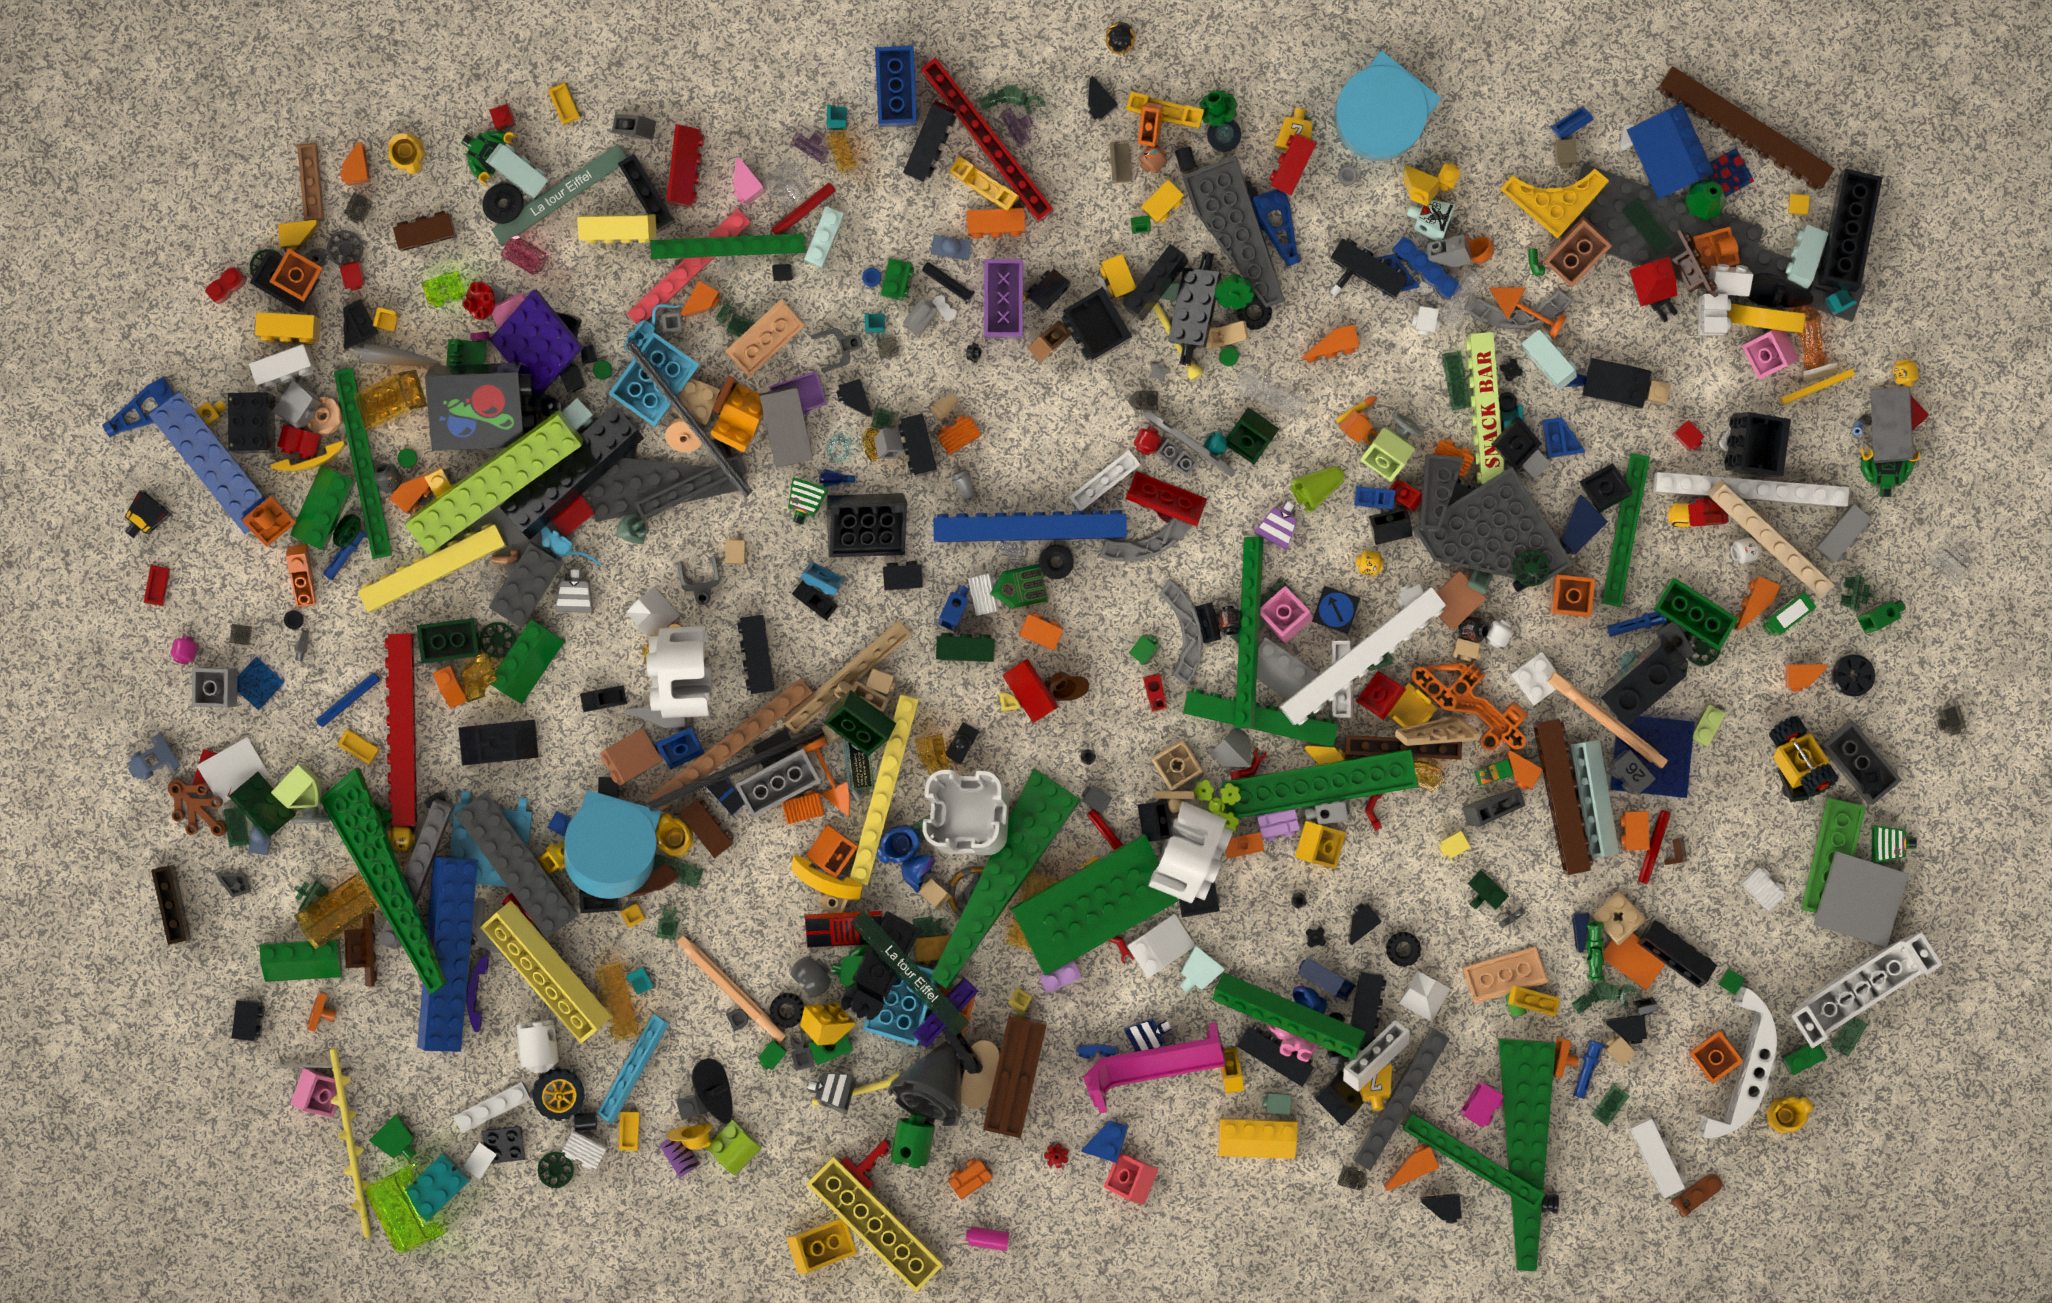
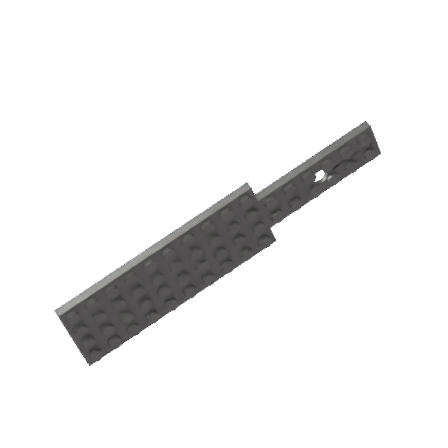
M1583 164L1577 182L1586 177L1595 167ZM1598 168L1595 169L1606 177L1609 183L1561 236L1563 238L1584 216L1612 242V247L1605 254L1639 266L1670 257L1675 278L1680 281L1683 280L1672 260L1687 251L1677 233L1679 229L1685 233L1688 232L1691 237L1730 227L1738 245V256L1740 259V264L1738 265L1748 267L1753 276L1760 273H1770L1786 279L1788 275L1785 273L1789 262L1792 263L1793 260L1758 247L1764 228L1723 213L1717 218L1703 222L1698 217L1689 215L1684 199L1667 195L1658 200L1653 188ZM1817 268L1812 288L1809 290V293L1813 296V302L1806 306L1833 315L1825 298L1841 289L1818 284L1821 269ZM1861 284V288L1856 292L1848 291L1853 301L1856 300L1857 303L1833 316L1853 322L1866 285ZM1705 285L1700 287L1702 289L1707 290ZM1728 295V298L1736 301L1740 297L1738 295Z

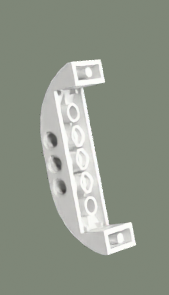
M1922 932L1910 935L1878 951L1817 990L1792 1012L1791 1017L1810 1047L1814 1048L1828 1039L1827 1034L1920 974L1928 975L1943 964Z
M1742 986L1738 990L1735 1005L1756 1011L1743 1055L1744 1062L1740 1065L1725 1120L1722 1121L1702 1115L1697 1134L1704 1138L1720 1137L1744 1125L1756 1112L1764 1092L1768 1091L1770 1086L1769 1075L1775 1069L1776 1061H1774L1777 1048V1034L1774 1020L1760 997L1752 990ZM1764 1049V1055L1760 1057L1759 1053ZM1759 1067L1758 1074L1754 1075V1070ZM1753 1086L1754 1090L1749 1094V1088Z

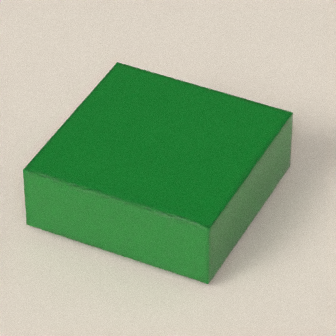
M1150 215L1131 218L1132 234L1151 231Z
M1728 968L1718 985L1736 995L1745 978Z

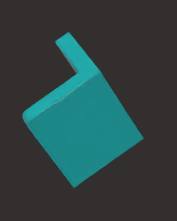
M827 105V130H847L846 107Z
M1843 289L1825 298L1833 315L1857 303L1856 300L1852 301L1848 291Z
M865 313V333H885V314Z
M1522 404L1517 405L1511 412L1501 411L1503 430L1516 416L1523 420Z
M645 966L626 975L628 982H631L637 995L655 987Z

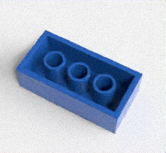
M914 46L875 47L879 127L917 126Z

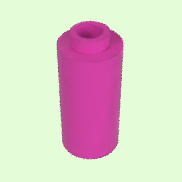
M971 1226V1230H967L965 1241L969 1242V1246L1007 1251L1009 1232Z

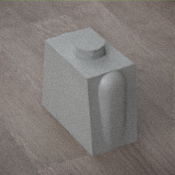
M921 299L903 321V326L919 338L937 315V310L935 309L937 306L928 299L927 301Z
M292 380L272 412L296 428H305L309 421L314 418L322 402L319 401L316 394L301 383Z

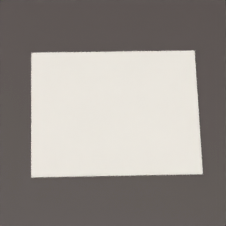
M248 737L197 765L214 796L221 797L223 803L230 800V797L227 796L229 791L230 794L256 772H259L264 779L270 776Z

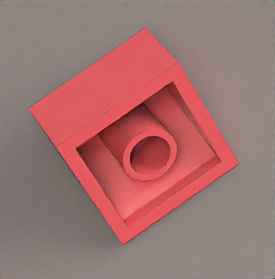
M1120 1153L1118 1162L1112 1165L1104 1188L1129 1201L1144 1205L1158 1168Z

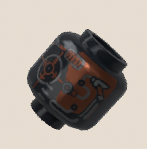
M1224 606L1223 610L1217 613L1219 631L1224 632V635H1235L1239 633V629L1242 627L1241 611L1234 609V606Z
M1469 616L1459 625L1458 631L1463 640L1479 643L1487 637L1488 625L1482 618Z

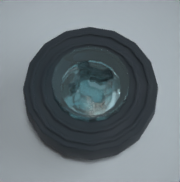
M1234 120L1230 122L1225 121L1223 126L1212 127L1210 125L1207 132L1209 144L1220 152H1228L1235 149L1240 143L1242 135L1241 128Z

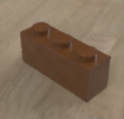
M445 211L434 213V217L427 218V216L418 217L415 219V222L408 223V221L399 222L396 227H393L398 250L401 252L457 237L452 217L449 213H445Z
M696 799L679 814L715 859L734 844L732 842L734 838L728 830L723 831L720 827L722 822L719 818L709 813L710 807L704 800Z

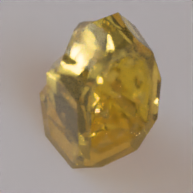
M874 428L866 429L862 436L865 454L871 462L880 460L874 442V437L879 431Z

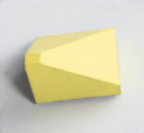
M1017 987L1008 1004L1019 1015L1023 1016L1033 996Z

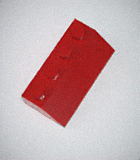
M675 124L666 199L669 205L692 208L693 203L697 202L698 193L694 192L695 184H699L700 173H697V165H701L702 154H699L700 146L704 145V135H701L700 129Z

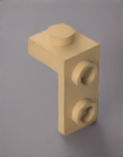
M1246 321L1210 328L1206 349L1223 347L1248 340L1249 335Z

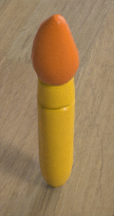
M1371 396L1366 398L1364 402L1359 403L1340 415L1336 422L1342 423L1352 410L1359 413L1366 407L1371 406L1377 397Z

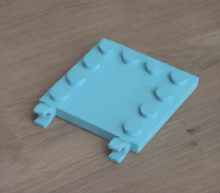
M462 791L461 804H455L454 814L470 803L471 791ZM520 797L518 810H502L529 845L532 812L527 811L528 798ZM454 815L449 857H470L478 860L477 884L508 887Z

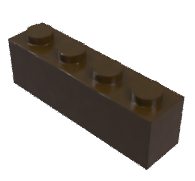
M175 864L152 869V877L168 945L191 940Z

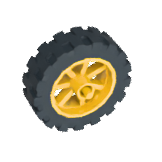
M555 1068L554 1070L550 1069L545 1074L542 1073L539 1079L535 1081L534 1089L532 1090L533 1101L537 1110L549 1120L562 1121L561 1119H570V1116L576 1115L579 1108H582L583 1100L585 1099L581 1080L568 1069ZM563 1081L560 1088L556 1087L554 1082ZM566 1083L572 1088L562 1091ZM552 1084L554 1090L548 1091L546 1088ZM573 1093L571 1100L564 1097L566 1094ZM544 1094L554 1095L547 1102L545 1101ZM556 1099L557 1107L550 1106L549 1104ZM564 1100L568 1103L560 1107V1101Z

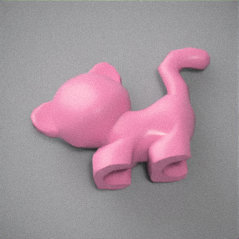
M1268 1024L1270 1031L1278 1039L1283 1040L1280 1046V1053L1284 1056H1290L1292 1052L1297 1051V1058L1308 1062L1311 1055L1319 1047L1318 1044Z

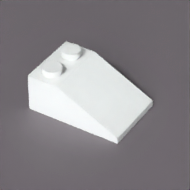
M1175 913L1127 944V947L1148 978L1196 946Z

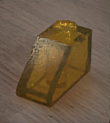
M942 734L915 739L918 758L930 775L940 770H949Z

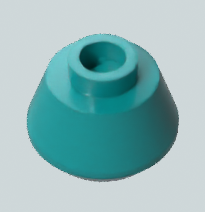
M1213 431L1206 438L1203 447L1208 449L1214 456L1225 453L1228 445H1226L1227 440L1220 431Z

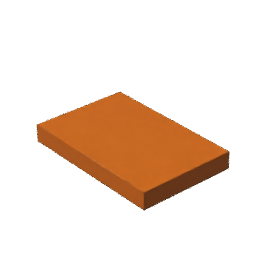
M1633 933L1620 945H1617L1611 939L1604 949L1602 956L1604 960L1647 990L1665 966V963L1637 944L1640 938Z

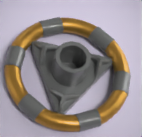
M972 866L962 869L950 881L948 893L952 896L948 902L957 916L961 917L963 910L958 907L957 903L967 905L984 867ZM977 873L955 901L957 883L963 877Z

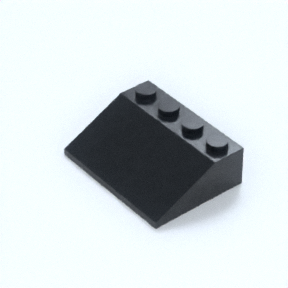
M904 494L827 495L829 558L905 555L907 500Z

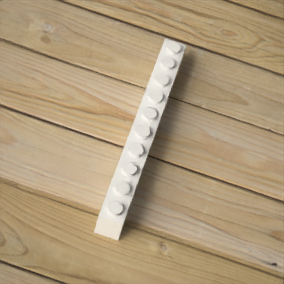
M1654 473L1653 493L1710 497L1707 492L1722 479L1744 500L1848 507L1849 487Z
M1432 587L1428 588L1280 705L1279 708L1292 725L1298 723L1300 726L1309 719L1307 715L1312 711L1315 714L1324 707L1322 703L1327 699L1330 702L1339 695L1337 692L1341 688L1345 690L1354 683L1352 680L1356 676L1361 678L1369 671L1367 668L1370 665L1374 664L1376 666L1384 659L1382 656L1385 653L1389 652L1391 654L1399 648L1397 645L1402 640L1406 642L1414 636L1413 631L1417 628L1421 630L1429 624L1428 619L1432 616L1436 618L1444 612L1442 608L1446 606Z

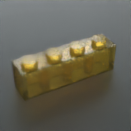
M621 960L597 966L595 977L597 982H601L600 996L602 1001L605 1000L606 1009L612 1016L610 1019L612 1026L609 1027L611 1037L615 1038L617 1042L639 1036L640 1032Z

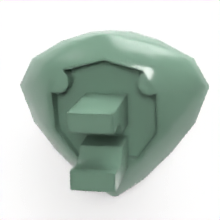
M639 513L626 515L621 519L617 527V534L622 539L635 544H644L646 533L650 531L648 528L646 529V522L641 519Z

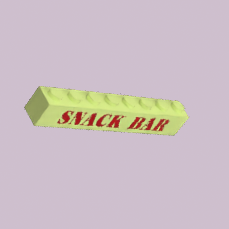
M1493 332L1468 335L1469 339H1466V350H1470V358H1467V367L1471 369L1472 377H1469V388H1473V396H1470L1471 408L1474 407L1475 415H1472V426H1476V434H1473L1474 446H1477L1478 453H1475V464L1479 465V472H1476V481L1480 485L1504 471V459L1491 445L1501 434Z

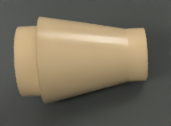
M950 393L947 397L934 403L930 411L941 421L946 419L959 401L954 394Z

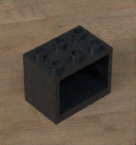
M1103 287L1063 310L1061 319L1066 328L1071 327L1073 331L1071 336L1076 344H1081L1083 348L1081 353L1086 361L1090 360L1093 363L1132 339L1131 333Z
M267 392L228 393V451L237 454L276 453L275 413L272 412L275 408L274 395Z
M1752 412L1733 413L1729 422L1731 430L1730 436L1727 439L1728 452L1724 459L1725 471L1763 477L1783 476L1791 419Z

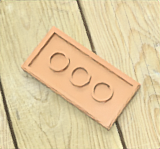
M781 299L725 352L750 377L805 325Z
M1536 946L1462 968L1474 1004L1508 995L1511 992L1512 985L1529 989L1548 983Z

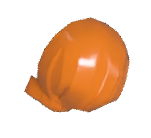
M1465 236L1471 249V259L1475 264L1479 265L1487 262L1493 256L1495 248L1490 238L1483 236L1469 241Z

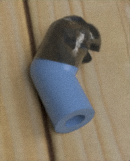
M1863 414L1853 424V434L1859 436L1862 434L1864 425L1871 426L1872 416Z

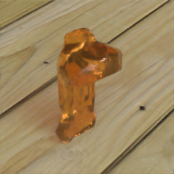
M1811 306L1793 308L1792 312L1806 313L1804 332H1796L1802 341L1804 367L1810 370L1825 366L1828 358L1822 351L1823 342L1819 313Z

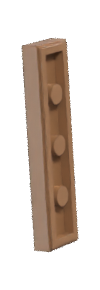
M317 143L297 145L304 221L324 220Z

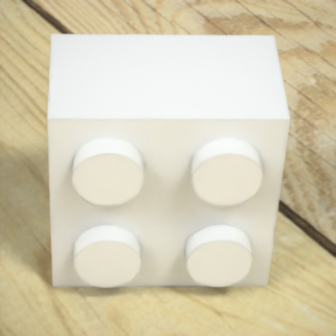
M1539 652L1509 674L1531 706L1536 705L1556 690L1555 687L1547 682L1556 670L1543 652Z

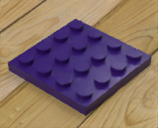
M537 289L530 292L489 339L508 363L522 362L523 374H532L533 394L538 396L540 392L544 393L584 348Z

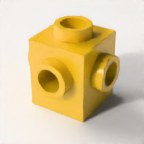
M563 841L557 845L552 843L544 849L546 853L538 858L549 874L557 868L560 871L564 869Z

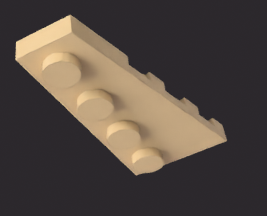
M1454 715L1396 729L1395 737L1406 746L1475 741L1480 739V733L1459 715Z

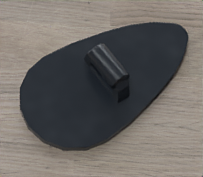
M1770 273L1754 275L1750 295L1747 296L1756 304L1770 307L1780 305L1783 307H1800L1813 302V296L1805 288Z
M707 1058L700 1060L692 1070L691 1079L693 1087L711 1115L721 1123L728 1124L732 1118L733 1104L725 1069L715 1059Z

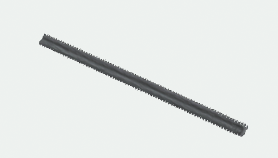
M634 340L629 342L625 347L633 355L632 357L636 359L635 361L641 364L640 367L645 370L644 372L648 374L647 376L651 378L650 380L654 381L655 386L659 387L658 389L666 397L665 399L669 400L670 405L674 406L673 408L677 410L676 412L680 414L679 416H681L682 420L684 419L685 424L687 423L688 427L692 429L691 431L695 432L694 435L700 438V442L704 444L703 446L707 448L708 452L710 451L709 454H711L712 458L715 457L714 459L722 467L721 469L725 470L726 474H728L727 476H730V480L734 482L733 484L737 485L736 488L742 491L741 493H743L744 497L749 496L753 490H751L747 482L743 481L744 479L740 477L741 475L737 473L738 471H736L735 467L733 468L732 463L728 462L729 460L725 458L726 456L722 454L723 452H721L720 448L716 447L717 445L713 443L714 441L710 439L711 437L707 435L708 433L702 430L703 428L695 420L696 418L690 415L691 412L687 411V407L683 405L684 403L680 401L681 399L677 397L676 393L672 392L673 390L669 388L670 386H668L661 374L657 373L658 371L654 369L655 367L651 365L652 363L646 360V355L643 356V352L639 350L640 348L636 346L637 344L633 342Z
M822 726L648 802V807L650 811L655 810V808L658 810L664 804L669 805V803H673V800L674 802L675 800L678 801V799L680 800V798L682 799L686 795L689 796V794L691 795V793L693 794L697 790L700 791V789L702 790V788L704 789L708 785L711 786V784L713 785V783L715 784L719 780L722 781L724 778L726 780V777L728 778L730 775L735 776V773L737 775V772L739 774L741 770L744 772V770H748V767L750 769V767H755V765L757 766V764L759 765V763L761 764L765 760L768 761V759L770 760L774 756L777 757L776 755L779 756V754L781 755V753L783 754L787 750L790 751L792 748L794 750V747L796 749L798 745L803 746V744H807V741L809 743V740L814 741V739L816 740V738L818 739V737L820 738V736L824 735Z

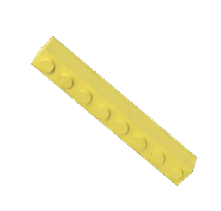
M486 524L481 527L482 531L476 534L475 531L464 535L465 539L460 542L454 540L447 544V548L443 550L438 548L430 553L431 556L425 559L422 556L413 560L414 564L409 567L403 565L397 568V573L392 575L387 573L379 577V581L374 584L369 582L362 585V590L358 591V594L367 612H373L508 546L499 525Z

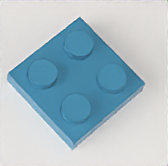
M813 561L809 563L800 577L807 585L816 586L823 593L834 596L845 580L844 577Z

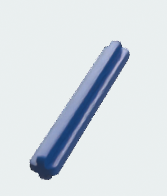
M372 673L320 715L316 719L319 726L324 727L377 684L380 681L377 674Z

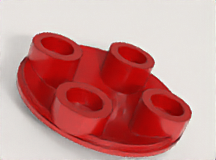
M482 281L470 284L466 299L463 301V307L475 319H487L495 308L494 292L487 283Z

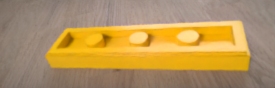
M1853 368L1781 397L1779 402L1781 405H1785L1853 377L1855 372Z

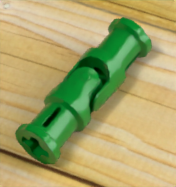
M1599 921L1587 923V928L1589 929V937L1587 938L1589 974L1587 979L1591 981H1601L1604 979V974H1602V965L1604 964V958L1602 957L1604 953L1602 928L1604 923Z

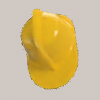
M701 1123L695 1126L676 1128L668 1132L667 1138L672 1141H681L690 1150H699L710 1146L709 1131L712 1129V1124Z

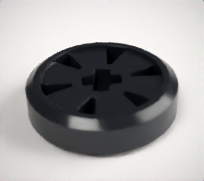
M1852 654L1840 658L1832 670V682L1835 688L1846 696L1856 697L1867 693L1875 681L1873 665L1867 658L1861 655ZM1852 670H1854V673H1858L1855 681H1853V678H1849Z

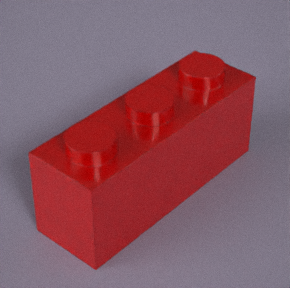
M1295 132L1294 136L1290 134L1286 142L1288 148L1285 153L1282 152L1277 161L1280 165L1277 171L1273 169L1269 177L1270 185L1292 196L1317 142Z

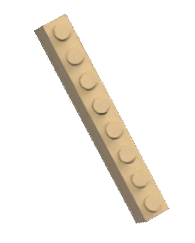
M1722 479L1707 492L1711 499L1819 598H1822L1834 586V583L1826 574Z

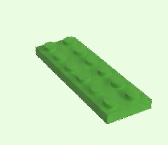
M1827 797L1801 910L1817 913L1835 851L1854 857L1866 806Z

